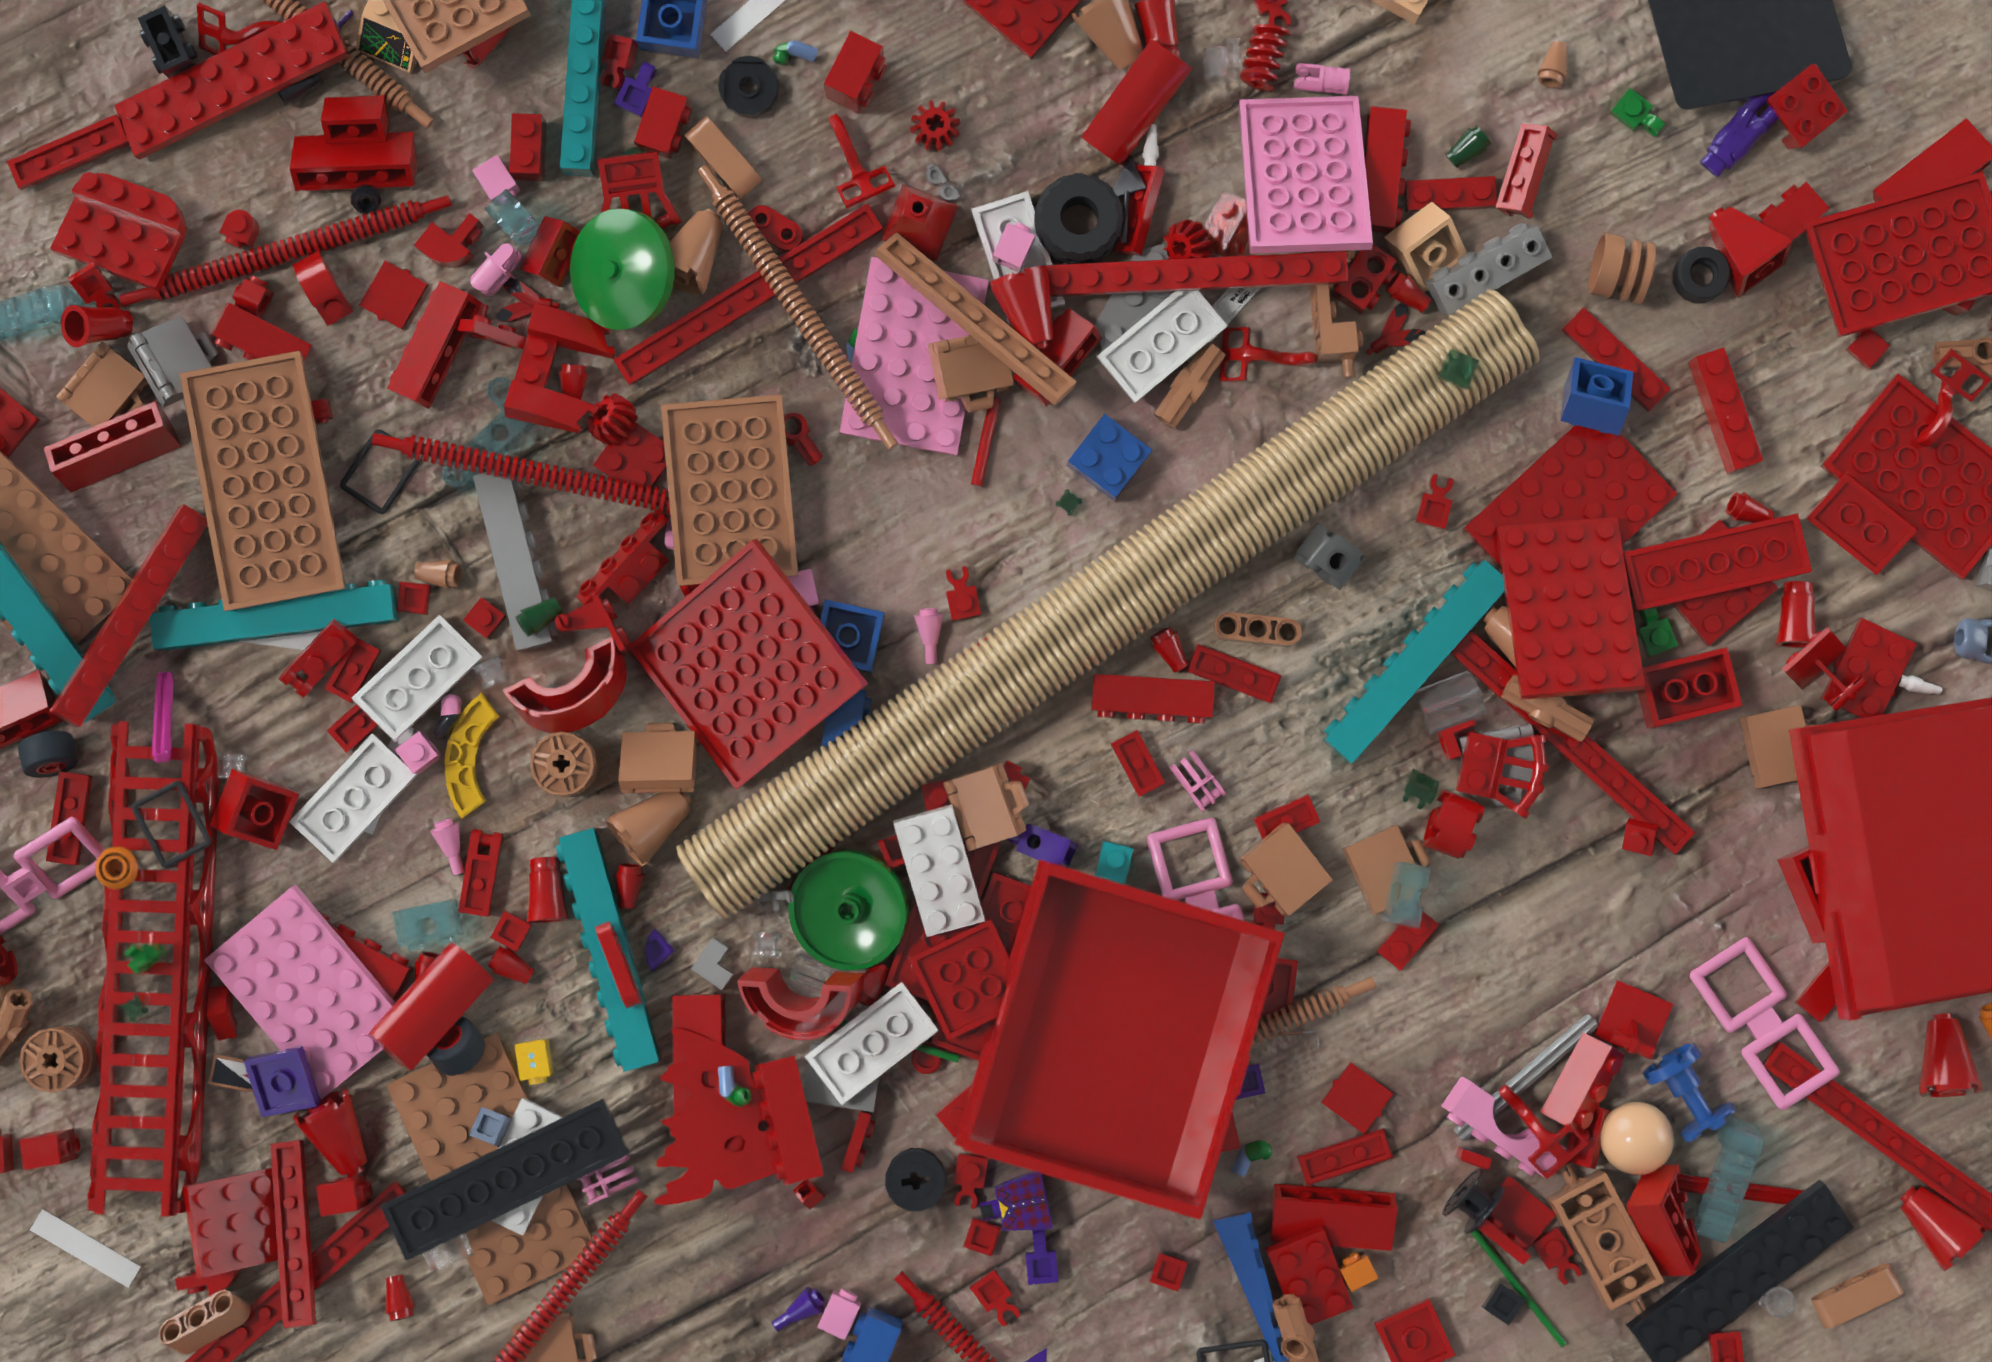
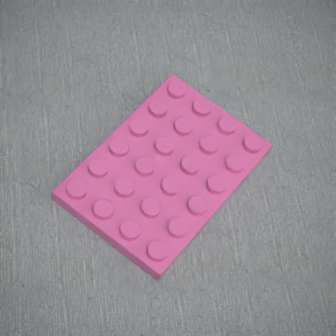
M1358 96L1239 100L1250 254L1372 250L1373 238Z
M871 257L851 368H855L856 374H859L861 380L865 383L864 387H868L869 393H872L874 396L873 400H876L879 403L878 406H881L883 409V421L897 440L898 445L957 456L965 407L960 396L958 400L945 402V399L939 400L928 344L970 334L879 258ZM944 271L982 304H985L989 280ZM845 398L839 434L883 442L873 427H869L867 423H862V417H858L857 411H854L852 408L853 404H849L848 398Z
M296 884L204 960L280 1050L303 1046L318 1095L321 1099L383 1050L368 1033L391 1009L395 1001Z

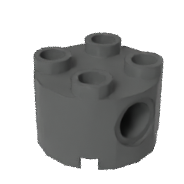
M1316 523L1296 551L1297 554L1294 559L1304 567L1316 572L1317 576L1329 585H1333L1341 590L1343 586L1345 587L1366 556L1362 555L1363 553L1342 537L1330 532V529Z

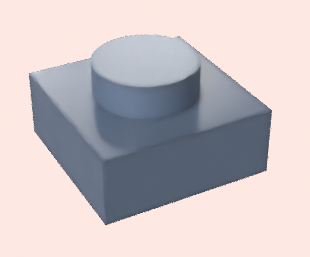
M481 1107L469 1135L500 1147L511 1118Z

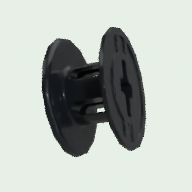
M910 1148L900 1152L891 1160L885 1175V1187L889 1198L898 1207L907 1211H922L932 1207L941 1198L945 1189L946 1172L942 1162L934 1153L923 1148ZM912 1172H917L918 1177H929V1180L920 1181L919 1187H914L913 1182H902V1179L911 1178Z
M1481 1168L1474 1170L1464 1179L1448 1199L1442 1211V1215L1447 1216L1459 1208L1469 1216V1220L1464 1228V1233L1467 1235L1472 1233L1486 1220L1499 1203L1505 1190L1504 1187L1500 1186L1488 1195L1477 1186L1482 1176L1483 1170Z

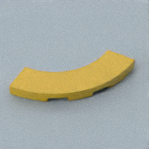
M483 693L475 697L462 711L451 732L445 750L446 787L453 806L461 819H464L487 802L478 783L476 758L478 748L485 733L500 716Z

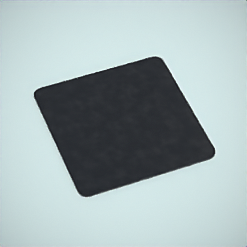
M1648 0L1677 105L1682 109L1690 110L1775 93L1811 64L1818 66L1828 82L1845 79L1852 71L1851 61L1833 0Z

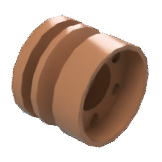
M1603 232L1597 243L1590 268L1588 293L1610 298L1616 286H1619L1618 294L1620 301L1625 302L1630 295V301L1640 305L1653 280L1656 244L1646 241L1641 248V241L1634 239L1628 250L1625 251V238L1623 236Z
M559 732L550 734L538 742L532 752L530 768L532 777L540 788L550 794L571 797L580 795L593 786L599 775L600 761L598 752L589 741L575 734ZM562 756H564L565 760L570 761V767H565L563 773L562 768L556 766L557 762L562 761Z
M68 1025L40 1030L29 1037L21 1049L19 1060L22 1075L27 1082L39 1091L50 1093L82 1085L90 1079L96 1070L98 1062L96 1043L91 1036L79 1027ZM51 1055H58L56 1059V1063L58 1065H52L51 1062L54 1060V1058Z

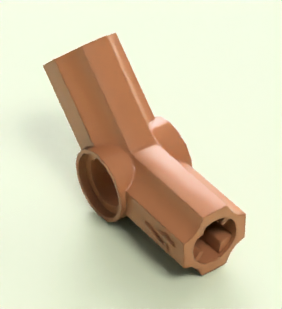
M1983 337L1978 340L1934 343L1933 362L1935 365L1952 348L1992 379V338ZM1978 346L1986 350V359H1981L1977 355L1976 350ZM1950 357L1940 368L1961 367V362L1954 357Z
M24 988L20 990L11 989L5 995L0 1008V1060L11 1045L18 1042L24 1036L31 1025L28 1016L33 1005L31 1001L32 994Z

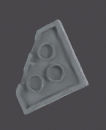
M1165 244L1143 249L1142 255H1133L1131 261L1167 260V251L1163 249ZM1175 291L1111 294L1094 325L1103 337L1099 341L1101 352Z

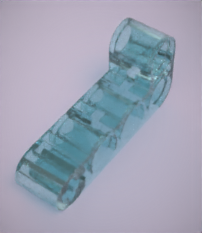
M64 285L47 286L0 301V340L52 323L61 324L62 314L68 306L78 305L86 307V304L73 287Z
M496 377L488 384V396L502 412L464 447L463 452H466L467 447H472L471 454L474 453L475 448H485L488 451L487 457L490 456L491 452H495V459H497L499 453L504 455L536 425L505 417L504 404L506 398L497 399L496 391L503 385L510 387L511 381L509 379ZM501 427L508 428V437L504 441H496L495 432ZM453 462L451 468L447 467V464L444 466L442 477L445 483L453 489L459 491L466 490L474 483L473 476L478 475L479 467L476 468L474 473L470 472L469 468L467 471L462 470L463 464L460 465V469H455V462ZM455 470L461 472L463 477L461 481L455 479L453 474Z
M1731 1116L1726 1117L1727 1123L1719 1128L1718 1140L1722 1147L1694 1220L1698 1236L1725 1243L1730 1236L1763 1146V1134L1756 1124Z

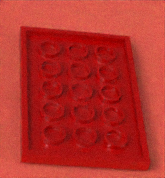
M1984 172L1811 220L1804 224L1838 338L1992 295V197Z
M1897 373L1820 467L1836 480H1839L1846 472H1849L1918 528V531L1910 540L1961 580L1967 576L1992 545V449L1952 416L1948 427L1934 443L1929 446L1921 445L1917 438L1937 417L1938 405Z
M1573 426L1463 529L1501 569L1496 536L1497 527L1617 517L1621 543L1623 545L1672 500L1677 493L1621 433L1620 435L1602 433L1583 426Z
M1609 517L1497 527L1496 536L1521 700L1643 690L1645 683L1618 518Z

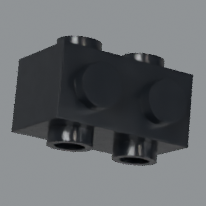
M162 6L138 17L142 30L139 31L145 45L151 47L154 57L151 59L159 74L164 73L170 78L196 65L194 59L198 55L192 42H186L182 32L186 31V28L179 14L174 15L166 6Z

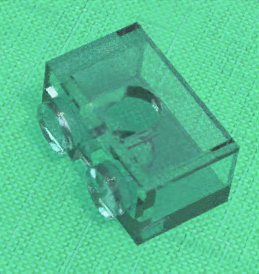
M507 189L485 208V211L517 247L522 243L524 245L528 244L537 235L536 230L539 228V225Z
M1395 862L1383 922L1409 928H1419L1423 907H1420V898L1422 891L1428 887L1431 868L1406 862ZM1401 884L1400 896L1398 901H1396L1397 890Z
M457 899L392 912L399 948L408 946L409 952L427 948L426 942L437 940L438 946L456 942L455 936L464 934L460 913L458 912ZM426 918L432 919L436 929L431 935L423 932L422 924Z

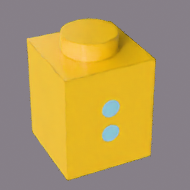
M549 1038L515 1044L520 1081L528 1080L529 1085L547 1082L546 1077L554 1074Z

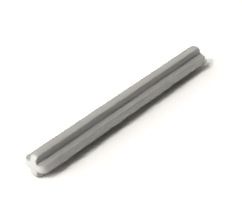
M1589 1014L1582 1017L1505 1085L1512 1088L1519 1096L1576 1046L1583 1032L1590 1035L1597 1029L1598 1023ZM1499 1091L1492 1095L1495 1098L1493 1117L1508 1105L1499 1095ZM1466 1123L1462 1128L1458 1125L1454 1128L1455 1134L1462 1141H1467L1472 1136L1470 1133L1473 1128Z

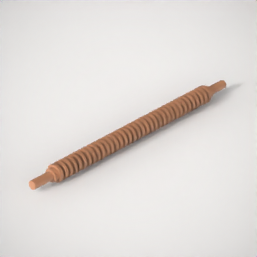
M261 0L285 20L308 10L306 6H303L297 0ZM342 37L350 57L338 62V64L342 67L344 66L346 71H350L352 76H355L358 81H361L375 95H384L386 104L391 106L392 109L407 112L428 129L433 124L434 119L413 103L410 92L407 89L404 90L401 84L398 85L396 80H392L390 75H387L384 70H381L378 65H375L372 60H369L367 56L363 55L361 51L357 50L355 46Z
M707 164L700 167L698 172L713 193V205L717 208L719 214H722L721 217L726 221L732 233H735L734 236L736 239H739V243L743 246L745 252H748L747 255L749 258H752L756 268L761 271L760 274L762 277H765L769 287L774 290L773 293L775 296H778L782 306L787 309L786 312L788 315H791V319L795 322L797 328H800L799 331L801 334H804V338L808 341L810 347H813L814 353H818L817 357L822 360L821 363L823 366H826L825 369L830 373L832 379H835L836 385H840L839 389L843 392L845 398H848L849 404H853L852 408L854 411H857L858 417H862V423H867L869 427L874 428L888 450L896 447L898 442L883 421V409L881 406H878L879 403L876 400H873L874 396L872 393H869L868 387H864L865 383L861 380L859 374H856L855 368H851L852 364L850 361H847L848 358L846 355H843L844 352L839 348L837 342H834L835 339L833 336H830V332L826 329L824 323H821L820 317H816L817 313L813 310L811 304H808L809 301L804 297L798 285H795L796 282L791 278L785 266H782L783 263L778 259L772 247H769V243L765 240L761 231L756 228V224L752 221L748 212L743 209L744 207L739 203L735 193L720 184Z
M1371 976L1345 988L1343 985L1338 988L1334 985L1331 987L1334 993L1330 994L1327 988L1324 990L1326 996L1323 997L1320 991L1317 993L1319 998L1317 1000L1314 995L1309 996L1311 999L1310 1003L1304 998L1302 999L1303 1006L1297 1001L1295 1002L1297 1008L1293 1009L1292 1004L1288 1005L1289 1012L1287 1013L1284 1007L1280 1008L1282 1015L1279 1016L1277 1010L1273 1011L1275 1016L1273 1019L1270 1014H1266L1265 1016L1268 1020L1264 1022L1263 1017H1260V1024L1254 1035L1252 1046L1257 1045L1255 1041L1257 1038L1260 1044L1263 1043L1262 1036L1264 1035L1267 1040L1272 1039L1269 1034L1273 1032L1275 1037L1279 1036L1278 1029L1281 1030L1282 1034L1286 1033L1285 1026H1288L1289 1031L1294 1030L1292 1027L1294 1022L1297 1028L1301 1027L1299 1023L1301 1019L1304 1025L1308 1024L1306 1019L1308 1016L1311 1021H1315L1313 1015L1317 1013L1318 1018H1322L1321 1011L1323 1010L1326 1015L1330 1014L1328 1009L1330 1007L1333 1012L1338 1011L1336 1008L1337 1004H1339L1341 1009L1345 1008L1344 1004L1349 1003V999L1377 987L1373 977Z

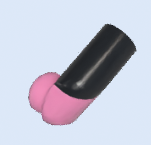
M448 694L441 701L440 721L433 730V733L441 739H446L460 718L462 700L456 694Z

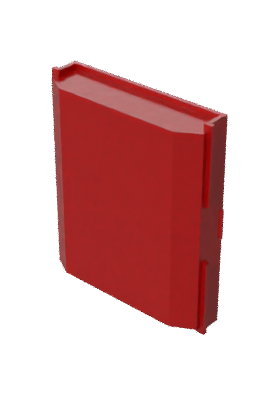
M1992 697L1789 729L1810 850L1809 861L1815 894L1818 897L1825 931L1824 937L1838 1018L1853 1021L1862 1019L1861 1016L1992 992Z
M1039 859L1010 954L1009 963L1013 967L991 1040L984 1042L954 1145L960 1146L962 1150L1200 1220L1228 1130L1235 1099L1241 1092L1250 1061V1048L1257 1031L1285 933Z

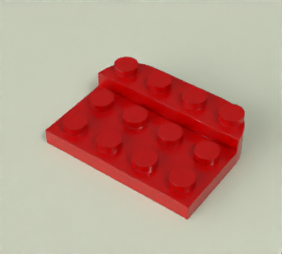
M84 173L71 190L75 197L50 250L55 254L85 265L94 262L104 272L160 292L187 234V227L185 226V219L181 209L170 197L105 173Z

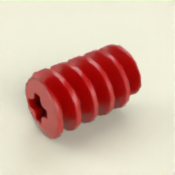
M1259 24L1255 25L1252 29L1254 36L1249 40L1251 47L1246 50V57L1248 59L1243 61L1242 65L1245 70L1240 72L1239 78L1243 83L1254 89L1268 92L1274 90L1273 86L1267 84L1268 81H1277L1278 79L1275 74L1271 73V70H1280L1281 65L1275 62L1274 59L1284 58V53L1277 50V48L1287 47V42L1280 38L1281 36L1288 37L1291 33L1288 29L1281 26Z

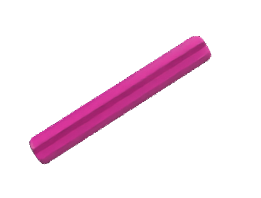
M169 671L165 673L159 672L156 675L152 755L156 763L168 762L171 758L174 679Z

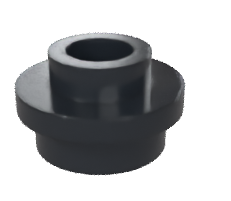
M370 185L358 186L352 191L350 196L352 206L362 214L375 212L381 203L380 192Z

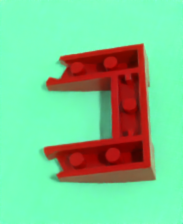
M535 303L527 328L528 336L516 376L511 381L505 400V417L580 433L582 430L577 422L586 413L595 418L598 415L599 406L566 394L545 389L558 347L614 359V347H607L605 335L610 334V330L582 316Z

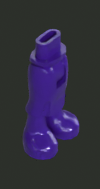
M1774 93L1750 97L1742 107H1738L1735 116L1716 134L1711 145L1706 149L1707 155L1700 161L1701 165L1715 177H1719L1725 169L1730 170L1733 165L1741 161L1763 135L1769 133L1768 129L1779 120L1770 105L1760 118L1755 114Z

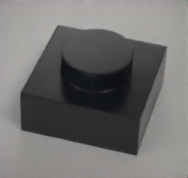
M1498 1282L1482 1305V1308L1509 1326L1526 1300Z

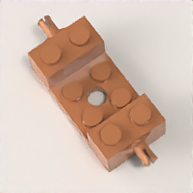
M1344 250L1347 251L1348 265L1351 264V258H1355V250ZM1313 251V252H1306V253H1314V252H1335V251ZM1334 284L1309 285L1315 354L1318 355L1317 364L1342 362L1343 378H1355L1354 360L1355 355L1359 352V348L1363 347L1362 330L1357 329L1356 321L1333 323V320L1336 319L1335 301L1330 302L1329 295L1330 290H1333Z
M1567 1162L1559 1169L1566 1184L1559 1191L1546 1197L1555 1213L1559 1224L1565 1227L1591 1276L1589 1280L1603 1306L1611 1311L1629 1301L1635 1314L1642 1313L1641 1310L1647 1309L1640 1295L1660 1285L1664 1280L1606 1172L1598 1169L1585 1177L1577 1178L1570 1162ZM1607 1232L1612 1233L1615 1237L1613 1247L1602 1249L1599 1244L1601 1235Z

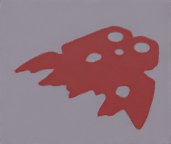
M674 1027L672 1033L687 1061L669 1065L667 1072L662 1074L660 1079L690 1089L693 1096L685 1100L689 1107L688 1111L661 1121L662 1124L670 1127V1133L676 1140L666 1147L665 1154L657 1160L656 1166L659 1168L670 1166L687 1167L688 1170L679 1179L665 1185L667 1193L654 1200V1203L658 1205L680 1204L705 1198L712 1192L715 1179L724 1188L731 1190L775 1174L774 1162H778L776 1153L770 1149L767 1140V1132H770V1127L766 1131L758 1129L759 1122L763 1121L760 1111V1102H763L761 1089L756 1090L751 1078L749 1061L718 1042L697 1033ZM733 1066L734 1082L744 1089L750 1090L752 1095L751 1101L742 1107L734 1106L721 1096L719 1084L713 1089L703 1086L701 1083L702 1072L710 1071L719 1076L718 1067ZM741 1136L745 1140L744 1149L737 1152L725 1149L726 1141L732 1137Z

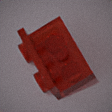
M1222 191L1203 226V229L1210 230L1208 239L1214 242L1209 248L1214 254L1222 257L1242 256L1249 240L1246 199Z

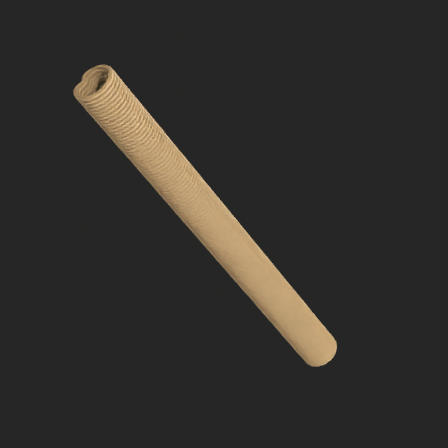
M1487 289L1477 299H1472L1462 309H1458L1454 314H1450L1447 320H1442L1432 330H1427L1425 335H1420L1410 345H1405L1403 350H1398L1388 360H1383L1380 366L1376 365L1373 371H1368L1365 376H1360L1358 381H1353L1351 386H1346L1343 391H1338L1336 396H1331L1328 402L1324 401L1321 407L1316 406L1313 412L1309 411L1306 417L1303 416L1298 422H1293L1291 427L1285 428L1284 433L1279 432L1276 437H1271L1269 443L1264 442L1261 448L1257 447L1254 453L1249 452L1246 458L1243 457L1239 463H1234L1232 469L1226 468L1224 474L1219 473L1217 479L1212 478L1210 480V485L1204 483L1202 489H1196L1195 495L1193 493L1188 495V500L1184 498L1180 501V505L1174 504L1173 511L1167 509L1165 515L1159 514L1158 521L1156 519L1151 520V527L1148 524H1144L1143 531L1137 529L1136 537L1133 534L1129 535V542L1122 540L1120 543L1121 547L1114 545V553L1111 550L1106 551L1105 555L1107 558L1099 555V563L1092 560L1090 564L1092 568L1085 565L1083 568L1084 574L1080 570L1077 571L1075 574L1077 578L1069 576V584L1066 581L1061 582L1062 589L1054 586V594L1051 591H1047V599L1040 596L1038 599L1040 604L1033 601L1031 603V610L1028 606L1024 607L1023 612L1025 614L1017 612V620L1009 617V625L1006 622H1002V630L994 627L993 632L995 635L987 632V640L985 641L983 637L979 638V646L976 643H972L971 651L968 648H964L963 652L965 655L962 656L960 653H957V661L949 658L950 666L942 663L941 672L937 668L933 670L934 677L931 674H926L925 677L928 681L925 682L923 679H919L918 683L920 686L917 687L915 684H912V692L904 689L903 693L905 696L902 698L900 694H897L896 703L891 699L888 701L890 707L887 708L885 705H881L882 712L879 713L878 710H874V718L866 715L867 723L859 720L858 725L860 727L857 729L855 725H852L850 727L851 734L846 730L843 732L845 738L842 739L840 736H836L837 743L834 744L833 741H829V749L821 746V754L814 751L813 760L808 756L805 758L807 764L798 762L799 769L791 767V775L788 772H783L784 780L776 777V785L772 782L767 784L768 791L765 788H760L761 795L753 793V801L750 798H746V806L743 803H738V811L735 808L730 809L731 816L723 814V821L715 819L714 823L716 826L708 824V832L705 829H700L701 837L694 834L691 837L693 842L685 840V847L677 845V853L681 862L710 905L725 920L730 919L731 915L729 912L737 914V906L740 909H745L744 901L748 904L753 903L752 896L755 899L761 897L759 891L768 893L767 886L775 888V880L778 883H782V875L789 878L791 876L789 870H792L793 873L798 872L797 865L805 867V859L808 862H813V854L816 857H820V849L823 852H828L827 844H830L831 847L836 845L834 839L843 841V833L846 836H850V828L858 831L859 827L857 824L860 823L861 826H865V818L873 821L872 813H875L877 816L881 815L879 808L882 807L884 810H888L887 803L890 802L891 805H895V797L903 800L904 796L902 793L905 792L907 795H910L911 786L914 790H918L917 782L920 781L924 785L926 784V776L929 779L934 778L933 771L940 774L941 770L939 767L943 766L944 769H948L949 765L947 762L950 761L952 764H955V756L963 759L962 751L965 750L969 754L971 753V745L974 748L979 747L978 740L981 743H985L986 735L989 738H993L994 734L992 731L995 730L997 733H1000L1002 730L1000 725L1008 728L1009 723L1007 720L1015 723L1017 720L1016 714L1020 718L1024 716L1023 709L1026 712H1030L1032 709L1030 707L1031 704L1034 707H1038L1039 702L1037 700L1040 699L1042 702H1045L1047 699L1045 694L1053 697L1054 692L1052 689L1060 692L1062 689L1060 684L1062 683L1064 687H1067L1069 684L1068 678L1073 682L1077 678L1076 673L1079 676H1083V668L1086 671L1091 670L1090 663L1098 666V658L1101 661H1105L1107 658L1105 653L1112 656L1114 653L1113 648L1120 651L1122 647L1120 643L1126 646L1129 643L1128 637L1131 640L1136 639L1135 632L1138 635H1143V627L1146 630H1150L1152 627L1151 623L1153 625L1159 623L1158 617L1161 620H1165L1166 613L1169 615L1173 614V607L1179 610L1182 606L1181 602L1185 605L1189 602V598H1196V592L1202 594L1204 588L1210 589L1211 582L1217 584L1219 578L1224 579L1226 577V572L1232 574L1234 568L1239 569L1241 567V562L1245 564L1248 562L1249 557L1254 558L1256 556V552L1262 553L1264 547L1269 548L1272 543H1276L1279 540V537L1284 538L1286 532L1291 533L1294 527L1298 528L1301 522H1307L1309 517L1312 518L1316 515V512H1321L1324 507H1329L1331 502H1336L1339 497H1343L1346 491L1351 492L1354 487L1360 485L1361 481L1365 482L1368 477H1373L1376 471H1381L1391 461H1396L1398 456H1403L1413 446L1419 445L1428 436H1432L1435 431H1439L1443 426H1447L1450 421H1454L1465 410H1470L1473 405H1477L1487 395H1492L1502 385H1506L1510 380L1515 379L1517 375H1521L1524 370H1528L1532 365L1538 363L1540 358L1537 344L1533 336L1523 325L1515 308L1497 291Z

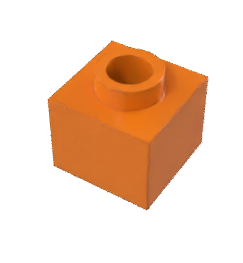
M1353 1252L1342 1258L1343 1263L1338 1265L1340 1273L1351 1292L1378 1279L1365 1253L1359 1255L1358 1252Z

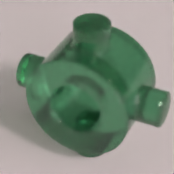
M1069 489L1064 490V495L1060 501H1056V507H1061L1063 511L1067 512V516L1073 515L1077 504H1082L1081 498H1077L1074 494L1070 493Z
M134 995L133 1000H129L126 1004L122 1003L121 1009L130 1018V1022H135L136 1018L147 1014L149 1010L145 1007L144 1002L140 1000L139 995Z

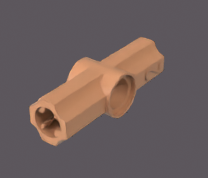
M1209 342L1197 351L1187 367L1184 366L1171 384V390L1156 409L1154 416L1165 425L1175 429L1192 403L1195 404L1210 383L1208 380L1222 363L1226 354Z
M1516 675L1512 676L1501 696L1503 700L1527 712L1528 716L1534 721L1548 728L1553 727L1578 742L1583 741L1594 721L1590 716L1567 705L1566 700L1562 697L1521 700L1518 677Z
M1289 1294L1276 1299L1272 1306L1283 1338L1281 1344L1283 1354L1290 1362H1319L1313 1343L1315 1331L1306 1321L1300 1298L1294 1294Z

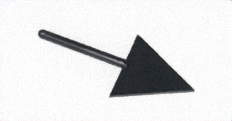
M1131 155L1128 157L1113 188L1118 197L1124 196V222H1122L1121 243L1123 244L1127 242L1130 194L1147 189Z

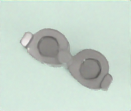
M931 162L927 167V182L932 186L939 185L941 187L939 190L941 199L948 202L957 201L960 198L957 189L950 183H946V178L939 167Z
M775 890L761 893V897L757 898V904L759 908L765 906L764 903L772 900L773 910H780L778 900L787 899V902H794L793 894L790 890Z

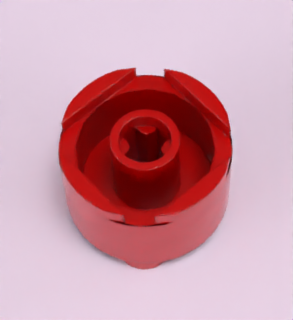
M1442 790L1436 800L1442 803L1440 807L1431 811L1424 832L1423 840L1426 842L1423 844V847L1456 859L1464 858L1467 850L1471 851L1474 846L1477 834L1472 832L1475 823H1480L1485 806L1479 805L1477 801Z

